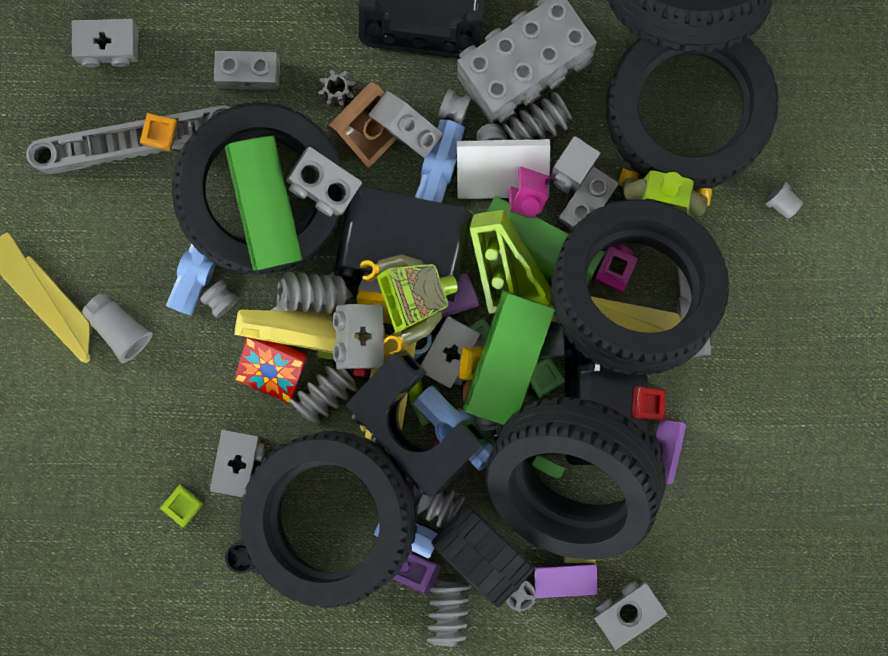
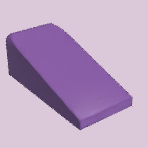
M411 552L407 561L393 579L422 593L430 594V588H433L442 566Z

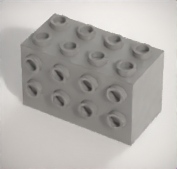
M539 0L536 4L537 8L529 13L526 11L519 13L511 20L512 25L503 31L501 28L495 29L485 37V43L477 48L475 45H472L459 55L461 59L457 61V78L489 124L507 121L509 117L515 114L517 109L523 105L529 106L541 97V93L549 88H556L566 80V76L574 71L577 73L591 63L597 42L568 0Z

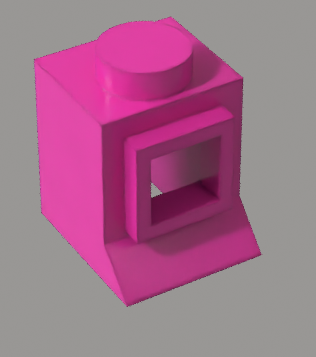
M520 166L518 170L519 188L511 186L509 189L510 211L534 219L537 213H541L549 197L548 184L552 177Z
M617 244L616 248L609 246L593 283L599 284L601 282L616 289L615 293L621 295L638 258L632 256L634 251L620 244ZM613 257L627 263L622 276L608 270Z

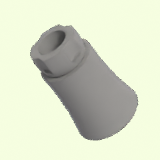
M100 293L93 297L82 310L83 315L90 321V325L110 346L121 363L134 358L152 338L153 333L134 320L105 294Z

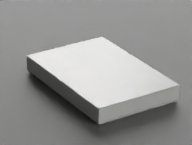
M550 139L457 141L458 199L494 198L495 196L509 198L510 187L519 188L518 170L520 166L549 176Z

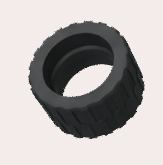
M465 505L431 541L433 547L496 607H501L535 570L514 547L469 505Z

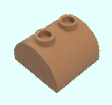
M370 82L327 126L337 141L367 168L397 140L395 136L369 116V113L384 95V91L373 82Z

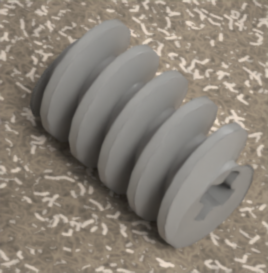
M553 92L550 96L551 102L546 98L540 100L541 109L535 104L530 105V115L525 110H521L519 112L520 121L514 116L509 117V127L504 123L503 126L510 140H535V137L546 139L545 132L547 130L553 136H556V125L567 130L566 120H572L561 97L556 92Z
M286 272L278 283L277 308L278 310H284L286 302H289L290 311H296L298 303H300L302 312H308L310 304H312L314 313H319L322 305H324L325 313L331 314L334 306L345 305L346 286L341 276H333L331 278L329 275H321L319 277L317 274H309L307 276L305 273L295 275L293 272Z
M327 365L325 370L328 377L317 374L316 378L319 385L316 386L308 382L307 387L310 393L306 394L298 391L300 402L298 403L290 399V403L308 422L319 426L321 424L319 413L329 417L331 414L328 405L338 409L340 406L337 397L348 400L349 397L346 389L348 388L354 392L358 390L355 380L345 369H334Z
M407 473V481L411 483L415 495L414 503H417V514L419 515L425 509L428 510L426 516L428 521L438 516L437 527L439 528L446 522L449 523L456 515L465 497L461 496L456 501H453L455 491L451 489L445 495L440 493L430 498L428 495L422 494L415 487L413 478Z
M439 580L437 581L440 583L439 586L430 588V592L439 595V598L431 600L429 603L438 608V611L429 613V617L437 620V623L428 626V630L435 632L436 636L428 638L427 642L439 646L462 647L463 645L457 642L465 640L466 634L458 631V629L467 627V621L459 617L468 614V609L460 606V604L468 602L469 596L460 592L470 589V584Z

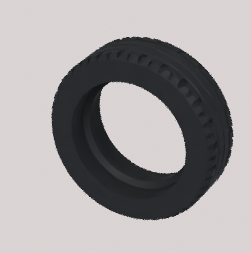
M607 0L619 21L639 38L669 50L703 53L734 46L757 32L766 21L773 0Z
M638 38L637 41L630 45L620 59L607 93V124L610 127L609 132L614 145L618 147L619 154L642 177L646 176L650 171L662 173L676 172L681 177L694 181L693 190L713 188L735 178L765 148L777 120L779 108L777 106L779 101L778 88L774 83L776 79L770 64L766 63L767 58L762 54L758 46L753 45V41L750 38L722 50L703 53L669 50ZM678 55H698L717 62L733 76L742 93L743 115L738 130L727 144L709 154L684 156L668 151L653 140L645 129L640 116V93L647 76L660 63Z
M268 102L235 105L218 112L205 121L183 146L174 167L171 192L175 215L186 238H189L194 248L202 255H205L208 260L234 272L252 275L288 270L309 260L326 245L327 240L332 237L338 226V220L342 217V214L337 216L332 214L331 217L325 215L315 207L317 202L310 198L308 209L301 222L295 228L302 260L253 271L246 240L230 234L216 221L206 197L207 174L213 160L226 145L247 137L274 136L275 140L291 148L299 157L306 148L311 147L343 169L342 162L337 157L339 154L334 144L326 138L327 134L316 123L313 124L311 119L302 113L292 111V108L279 104L272 105ZM305 167L309 175L310 184H313L316 179L313 169ZM332 184L329 186V198L336 202L341 199L342 192L337 185Z
M628 199L626 201L609 203L604 207L595 209L587 214L585 218H582L573 227L563 243L551 278L552 287L550 293L551 303L555 309L554 315L570 343L574 344L575 348L582 352L585 357L592 359L594 363L600 364L604 368H610L615 372H623L629 375L631 373L635 375H653V373L659 374L670 371L675 366L679 367L692 359L704 347L719 325L725 313L729 296L728 270L725 266L726 262L720 248L716 245L709 232L699 222L695 221L694 218L685 214V212L673 206L652 200ZM635 243L652 247L667 255L681 269L690 287L692 297L685 317L672 329L654 333L633 331L607 318L593 302L586 286L588 267L599 251L616 244Z
M571 397L549 398L536 401L514 413L502 428L488 459L485 472L487 490L493 505L503 520L515 532L546 551L569 558L584 560L614 557L638 546L653 527L666 488V471L663 466V460L654 443L637 424L608 406L586 399ZM543 453H562L584 459L601 468L612 477L622 490L625 499L604 505L586 504L568 499L547 487L533 472L527 458Z
M324 431L299 437L282 444L257 466L255 473L251 475L249 483H247L245 488L246 494H243L241 533L244 536L243 543L246 546L247 554L251 558L250 561L256 567V571L263 576L265 582L269 583L274 590L277 589L281 595L288 597L292 601L297 600L299 604L311 607L319 606L320 608H336L339 605L346 606L368 597L386 585L401 570L402 565L407 561L411 553V545L416 538L417 504L414 503L415 495L411 483L407 481L406 473L396 467L392 460L393 457L385 449L379 448L373 441L365 437L360 438L359 435L354 433ZM334 465L352 471L366 484L376 502L379 513L377 541L363 561L347 570L326 572L310 566L294 552L284 534L281 521V504L284 492L297 475L311 467Z

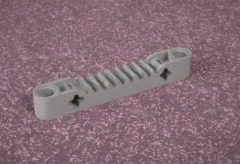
M215 106L163 116L178 121L172 150H181L195 130L218 112L231 107ZM145 120L38 139L28 146L26 158L28 163L43 174H56L87 168L91 165H99L102 162L111 163L113 160L121 161L125 158H136L139 155L147 156L150 153L159 154L161 151H170L140 144ZM50 150V160L47 163L40 164V154L43 151Z

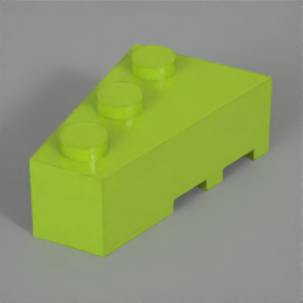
M505 210L474 214L470 231L489 314L496 312L503 290L545 305H550L551 287Z

